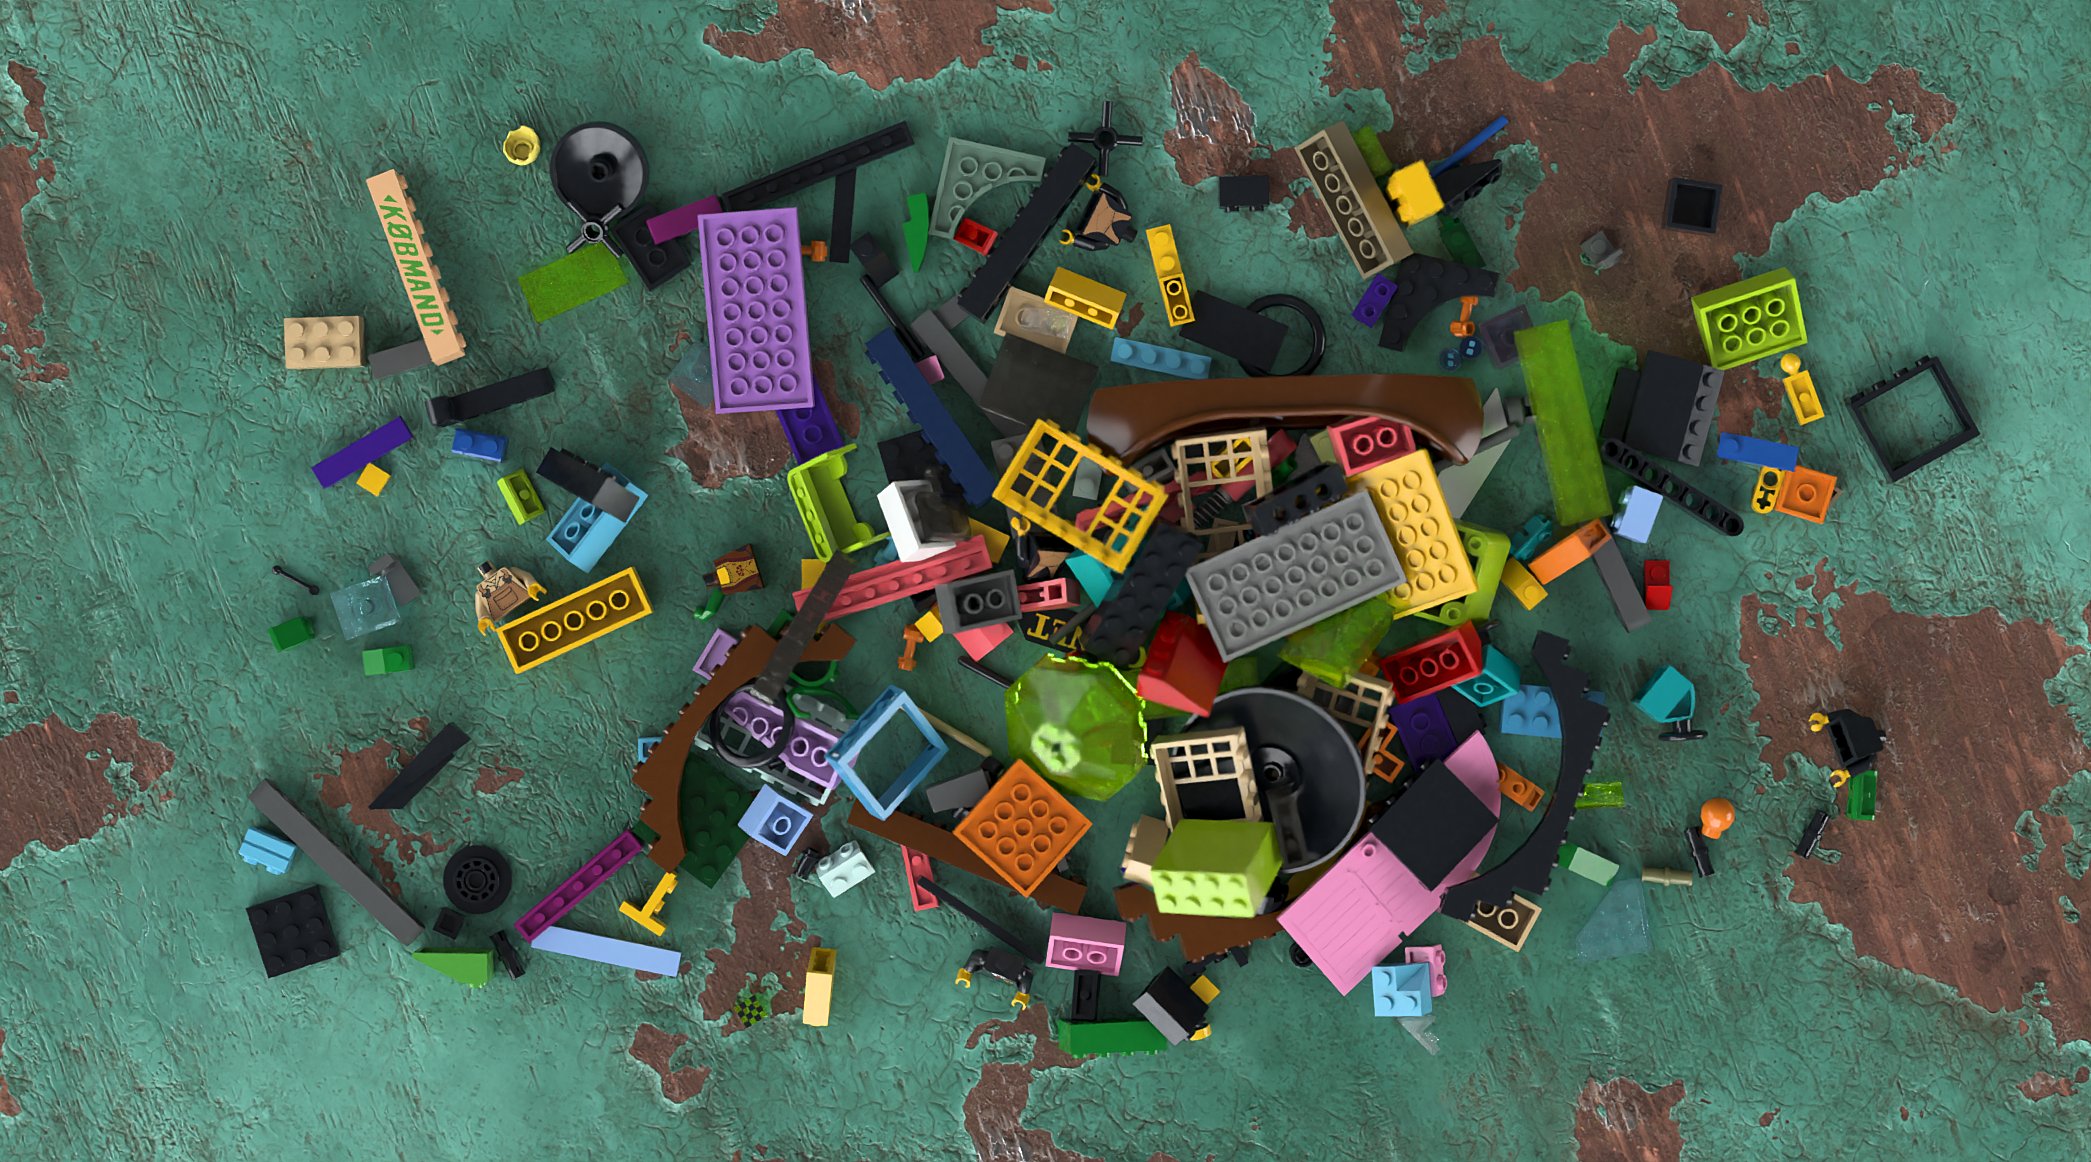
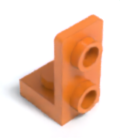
M1497 761L1496 765L1500 780L1496 781V783H1500L1497 790L1532 813L1545 791L1500 761Z

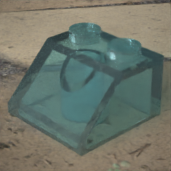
M385 576L330 593L346 640L358 638L401 622Z

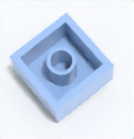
M1627 486V489H1623L1618 498V503L1621 504L1618 513H1613L1609 527H1612L1610 533L1637 543H1646L1663 496L1638 486Z
M764 784L738 823V826L751 837L786 856L813 814L796 801Z

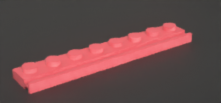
M983 534L955 542L956 546L921 561L901 562L900 559L792 593L803 629L933 589L936 584L964 579L993 570Z

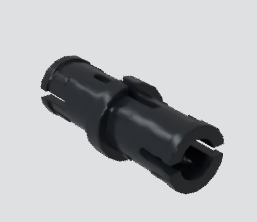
M1817 809L1808 828H1804L1803 832L1805 834L1794 853L1809 860V856L1817 841H1821V834L1832 816Z
M1699 826L1684 830L1691 851L1689 854L1694 859L1699 878L1714 874L1715 871L1708 855L1709 848L1705 846Z
M504 930L489 936L499 954L497 958L499 962H503L511 977V981L524 975L526 972L516 956L517 951L515 948L512 949Z

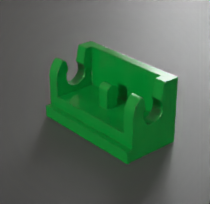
M1868 770L1854 778L1849 777L1846 818L1875 820L1878 770Z

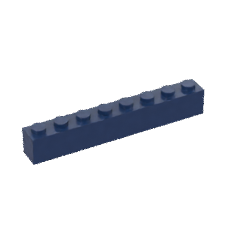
M888 327L866 342L865 345L868 350L864 353L872 365L877 362L882 369L878 373L885 384L891 383L895 391L892 394L900 405L906 404L909 409L906 412L907 416L914 425L919 423L923 429L920 434L927 445L932 443L937 451L934 455L941 465L945 463L951 470L948 473L949 477L955 485L961 484L965 490L962 495L969 506L975 504L978 509L994 498L992 494L998 486L997 482L891 328Z

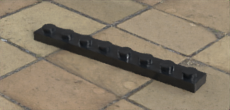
M903 121L722 194L728 212L750 211L913 146L915 143L906 121Z

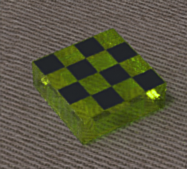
M756 994L734 1007L746 1028H749L768 1015Z

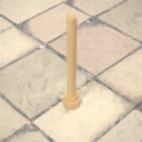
M917 707L935 729L984 757L992 755V750Z

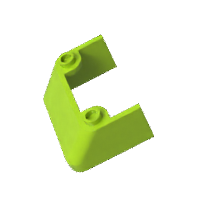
M856 443L824 453L790 470L787 476L789 487L816 555L822 562L835 560L892 536L890 531L875 536V531L867 522L857 524L839 479L845 476L848 467L843 454L857 448Z
M1452 517L1457 530L1465 532L1463 538L1465 551L1470 555L1479 557L1474 576L1480 590L1467 594L1465 603L1448 601L1442 606L1441 610L1430 607L1413 614L1450 626L1471 620L1474 627H1479L1488 619L1511 544L1507 534L1502 531Z

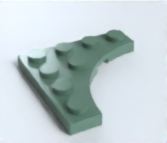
M949 137L928 234L953 240L955 230L963 214L984 193L1012 182L1030 181L1041 183L1046 158Z

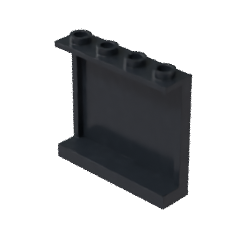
M1433 756L1425 758L1418 765L1419 770L1413 776L1409 775L1402 781L1400 785L1402 788L1396 794H1390L1383 802L1385 806L1379 812H1373L1367 818V824L1363 827L1365 830L1370 831L1419 880L1418 883L1425 890L1430 892L1444 880L1500 821L1439 758Z

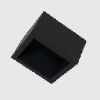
M1675 177L1668 180L1661 229L1709 237L1714 235L1723 185Z

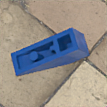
M1721 432L1717 457L1723 460L1795 472L1799 447Z

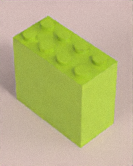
M1180 819L1150 870L1159 911L1254 917L1282 865L1274 824L1268 822Z

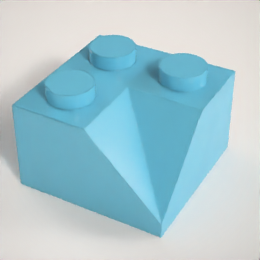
M1429 962L1381 963L1372 967L1375 1016H1423L1432 1012Z

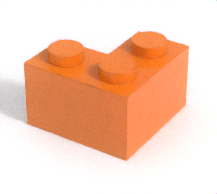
M1375 713V715L1373 716V718L1371 719V721H1370L1371 723H1374V720H1375V717H1376V713ZM1387 721L1385 728H1380L1378 735L1382 737L1379 750L1374 751L1372 759L1376 760L1373 772L1389 783H1392L1405 763L1385 750L1398 730L1397 727ZM1367 727L1356 741L1362 759H1364L1372 731L1371 728Z

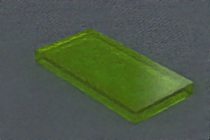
M601 241L517 278L537 324L628 284L618 259Z

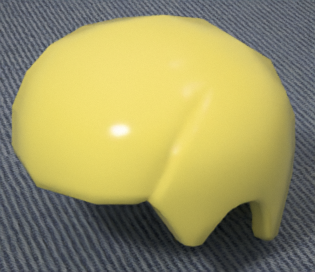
M521 125L517 130H511L504 141L503 152L512 163L527 165L535 161L540 154L541 141L532 128Z

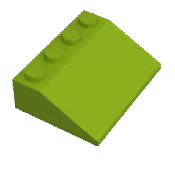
M1786 267L1691 297L1695 319L1711 367L1726 370L1808 343L1796 281Z

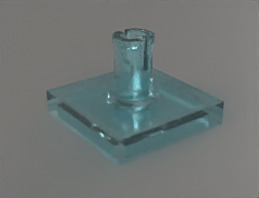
M696 340L667 379L706 409L715 399L711 354L708 347L699 340Z

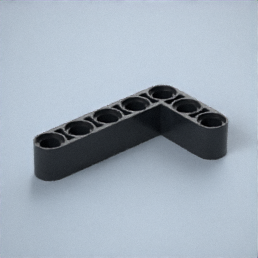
M545 367L453 397L446 395L424 401L431 426L443 428L553 393L555 388L549 369Z

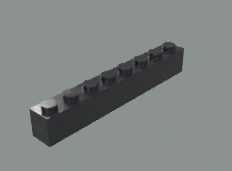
M1074 143L1061 150L1058 155L1059 161L1054 168L1051 166L1046 171L1042 185L1034 188L1029 196L1030 201L1027 206L1019 209L1015 216L1016 221L1012 227H1007L1000 237L1002 241L997 248L993 247L989 251L984 266L976 269L972 276L973 281L969 287H964L957 297L959 308L983 325L1097 168L1098 162L1096 158Z

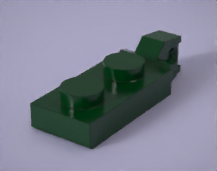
M1441 212L1438 213L1437 216L1443 225L1438 228L1441 233L1440 237L1454 262L1477 268L1486 266L1459 218L1453 220L1450 214L1445 217Z

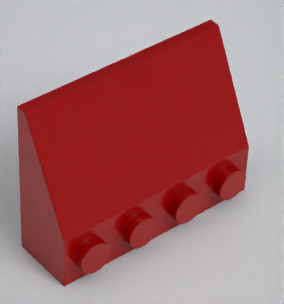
M1166 610L1140 671L1136 696L1208 717L1230 660L1223 662L1209 629L1202 624H1198L1190 616Z

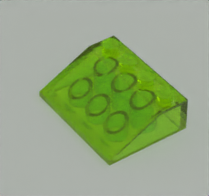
M1375 596L1295 631L1278 652V657L1344 690L1392 627L1396 607Z

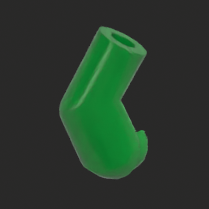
M714 590L706 608L697 606L693 614L694 618L700 619V622H707L718 612L725 594Z

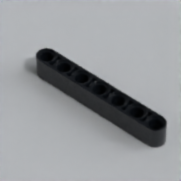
M1600 438L1595 442L1594 453L1600 460L1651 492L1662 495L1664 500L1720 535L1731 537L1738 536L1743 532L1744 521L1739 515L1620 440ZM1607 443H1610L1612 446V451L1609 455L1605 453ZM1627 456L1632 458V465L1629 468L1625 465ZM1650 468L1652 471V478L1648 481L1645 477V473ZM1668 481L1672 483V491L1670 493L1666 491ZM1688 494H1691L1693 501L1688 506L1686 504V497ZM1710 506L1712 508L1713 513L1712 516L1708 519L1706 516V510ZM1729 519L1732 521L1730 531L1726 529V523Z

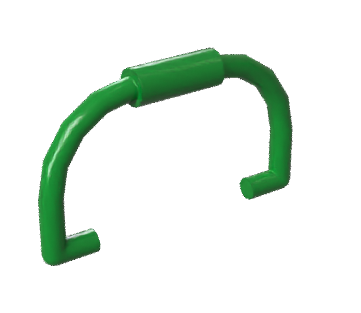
M800 685L798 688H792L787 693L786 700L798 718H809L810 713L799 710L793 700V695L830 696L841 702L850 712L846 713V719H859V714L846 698L829 689H823L821 686L808 687Z

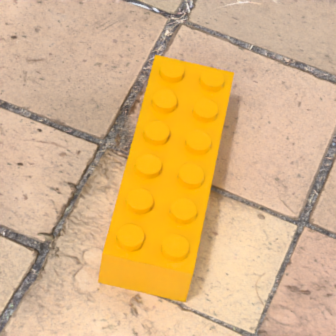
M630 567L497 628L496 631L515 673L519 674L655 612L635 567Z

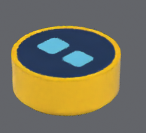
M1205 1022L1198 1028L1194 1027L1196 1033L1190 1040L1208 1037L1212 1033L1210 1024Z

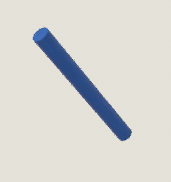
M1501 115L1432 170L1429 173L1431 180L1455 166L1505 126L1508 120Z

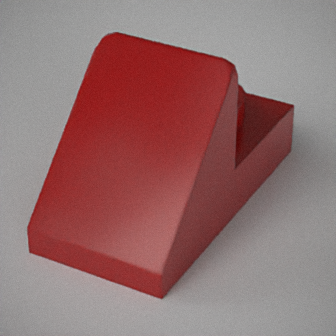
M964 218L953 239L986 257L999 235L983 225Z
M1643 561V603L1646 609L1669 610L1673 585H1670V561Z

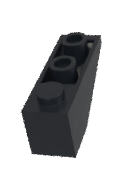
M1494 159L1447 170L1433 179L1432 183L1443 204L1439 211L1445 217L1452 212L1455 213L1462 208L1467 200L1477 197L1487 185L1497 182L1502 175V161Z

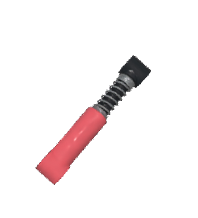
M1282 428L1267 440L1270 469L1283 461L1298 447ZM1253 459L1239 470L1236 476L1254 474ZM1255 479L1219 484L1218 492H1214L1213 497H1208L1209 500L1207 502L1203 501L1204 505L1198 506L1199 509L1197 511L1193 510L1195 530H1200V527H1204L1206 522L1209 523V519L1211 517L1214 518L1216 513L1219 514V510L1221 508L1224 509L1226 504L1229 505L1232 501L1237 502L1256 484ZM1179 519V520L1175 523L1176 525H1178V526H1180V527H1181V519Z

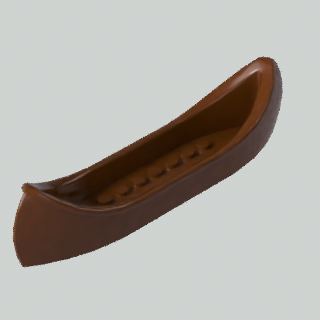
M1359 374L1198 379L1095 389L1089 406L1086 426L1089 443L1102 450L1100 455L1106 459L1111 455L1121 461V467L1126 470L1146 455L1168 444L1175 443L1176 436L1249 428V417H1260L1259 426H1265L1266 431H1274L1281 428L1283 430L1325 429L1327 425L1334 424L1350 415L1354 417L1359 415L1372 416L1409 427L1415 444L1441 456L1455 466H1464L1470 462L1480 443L1484 424V411L1479 391L1473 379L1467 377L1419 374ZM1271 416H1283V417H1282V421H1280L1279 419H1273V418H1267V417H1271ZM1098 464L1106 475L1111 477L1118 476L1117 474L1111 472L1110 470Z

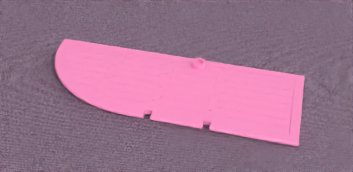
M1476 730L1443 763L1499 819L1501 792L1497 790L1500 783H1496L1497 780H1500L1498 768L1488 743L1480 731ZM1497 824L1432 892L1425 890L1418 883L1419 880L1368 831L1276 919L1339 992L1345 996L1372 971L1373 966L1378 965L1402 942L1398 937L1402 931L1406 936H1409L1439 907L1441 901L1439 896L1444 893L1446 887L1464 882L1470 877L1486 855L1493 840Z

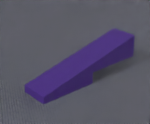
M399 416L314 465L311 469L323 489L330 488L367 464L375 462L414 438L402 416Z

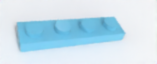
M1115 337L1110 362L1198 380L1208 378L1212 357Z

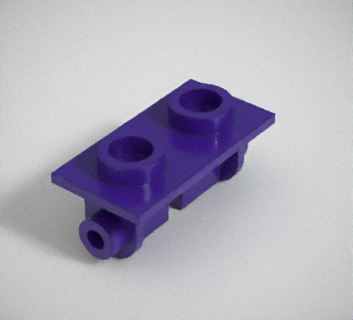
M1377 273L1351 315L1358 322L1372 328L1398 286Z

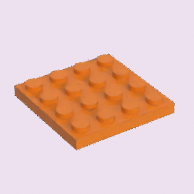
M1018 758L952 832L1027 898L1093 823L1024 761Z

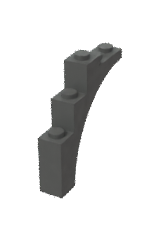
M979 766L924 786L931 808L935 813L951 808L975 807L990 790L988 786L992 785V781L988 771L983 772V769ZM1069 852L1056 865L1060 872L1069 869L1067 863L1071 861Z

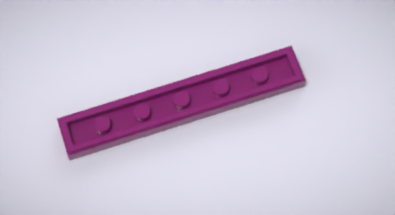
M627 829L513 925L526 941L531 943L644 849V846Z

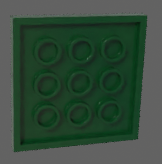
M692 751L689 752L685 762L680 788V820L688 853L679 863V866L712 889L750 838V835L740 828L738 823L755 797ZM641 819L632 830L649 844L656 836L660 839L662 837Z

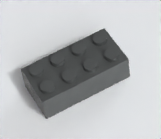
M1030 432L991 441L1000 481ZM1040 439L1035 448L1044 453L1042 440ZM1032 453L1023 469L1037 477L1046 460ZM1047 471L1042 480L1052 485L1049 471ZM1020 473L1011 489L1025 497L1034 481ZM1039 484L1030 501L1045 509L1054 493ZM1055 502L1050 513L1059 517ZM1005 505L1014 539L1015 536H1018V530L1012 527L1011 520L1013 517H1016L1021 525L1022 516H1025ZM1025 517L1030 522V528L1025 532V536L1029 532L1041 533L1049 531Z

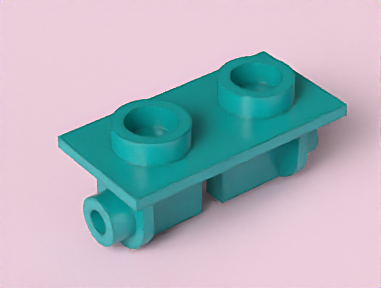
M1542 514L1534 515L1523 527L1528 533L1526 537L1519 531L1510 539L1509 553L1511 555L1514 554L1519 563L1523 559H1528L1534 553V548L1540 542H1545L1552 535L1554 527Z

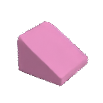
M936 355L915 363L929 385L945 379Z

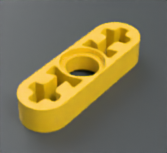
M1761 466L1750 501L1751 507L1755 512L1768 513L1774 508L1786 470L1779 471L1775 468ZM1769 471L1777 476V481L1773 486H1768L1764 482V475ZM1760 487L1766 490H1773V494L1767 493L1765 498L1769 505L1763 506L1762 509H1760L1757 499L1762 498L1765 491H1760Z

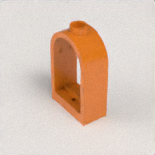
M1597 517L1528 564L1530 568L1529 573L1544 585L1592 555L1612 537Z

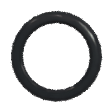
M1281 293L1263 296L1248 305L1245 309L1257 314L1273 306H1286L1297 310L1310 323L1313 330L1314 344L1309 359L1294 372L1282 375L1270 374L1237 360L1245 373L1251 378L1310 376L1321 363L1326 347L1325 327L1315 309L1303 299Z
M753 677L732 691L710 713L708 721L709 738L712 747L721 759L737 768L751 769L772 762L784 751L794 732L795 714L786 700L787 692L783 687L768 678ZM748 689H762L772 694L781 705L784 719L781 734L775 744L760 755L751 757L738 755L732 752L722 740L720 734L721 714L729 700L736 694Z

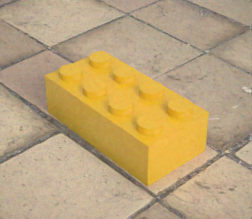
M1423 161L1394 173L1385 183L1386 188L1384 192L1389 202L1394 201L1397 208L1394 211L1399 224L1404 223L1406 228L1433 216L1443 207Z

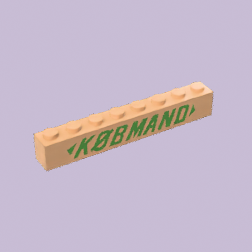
M392 169L366 179L432 361L439 366L465 356L466 354L463 349L466 347L465 339L462 333H457L455 325L458 324V320L454 311H449L446 302L450 301L446 289L440 287L438 279H441V274L437 265H432L430 260L433 253L429 243H424L421 234H424L425 231L421 221L415 219L413 212L416 211L413 199L411 197L408 198L405 192L408 185L403 174L399 175Z

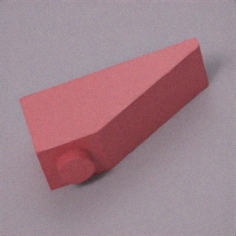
M1061 578L1017 586L1021 612L1062 609L1081 605L1079 581Z

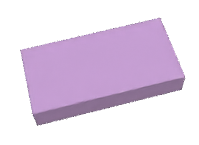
M718 628L692 670L711 680L710 672L718 663L721 666L728 659L724 656L733 644L737 646L740 640Z

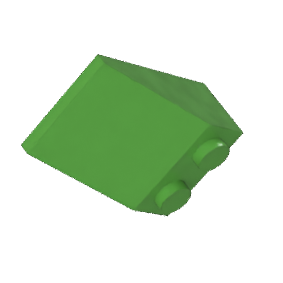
M421 947L412 953V958L460 983H469L470 988H482L495 978V948Z

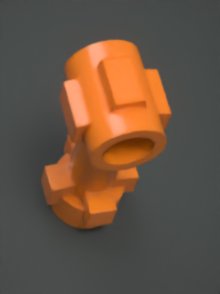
M811 241V246L801 245L802 255H809L810 261H825L828 249L826 241Z
M1478 296L1460 298V302L1463 303L1460 319L1452 321L1450 325V331L1456 337L1466 338L1474 334L1475 325L1469 320L1473 306L1478 304Z
M915 624L905 625L902 639H906L907 643L903 657H898L897 661L899 663L898 668L913 671V667H916L917 661L913 660L917 642L922 643L924 635Z

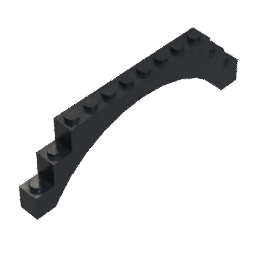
M1538 630L1530 651L1531 656L1549 684L1558 709L1562 737L1560 769L1551 800L1540 822L1525 842L1503 862L1478 877L1445 888L1437 910L1440 914L1468 923L1470 918L1474 919L1477 913L1478 905L1475 904L1476 900L1505 910L1506 906H1510L1514 899L1515 891H1512L1513 886L1542 896L1543 891L1547 892L1550 887L1552 878H1549L1551 869L1557 867L1560 855L1557 854L1560 844L1564 845L1568 837L1569 831H1566V827L1569 821L1572 822L1577 812V808L1574 807L1577 797L1581 798L1584 793V777L1586 774L1589 775L1593 768L1594 761L1591 760L1594 750H1599L1602 742V737H1600L1602 727H1607L1611 714L1608 713L1609 707L1581 698L1582 694H1587L1591 680L1588 677L1590 674L1561 664L1563 660L1568 659L1571 646L1568 645L1570 640Z

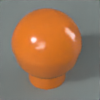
M1714 797L1703 804L1700 815L1703 823L1701 833L1710 838L1719 839L1722 831L1731 826L1735 819V810L1728 800Z

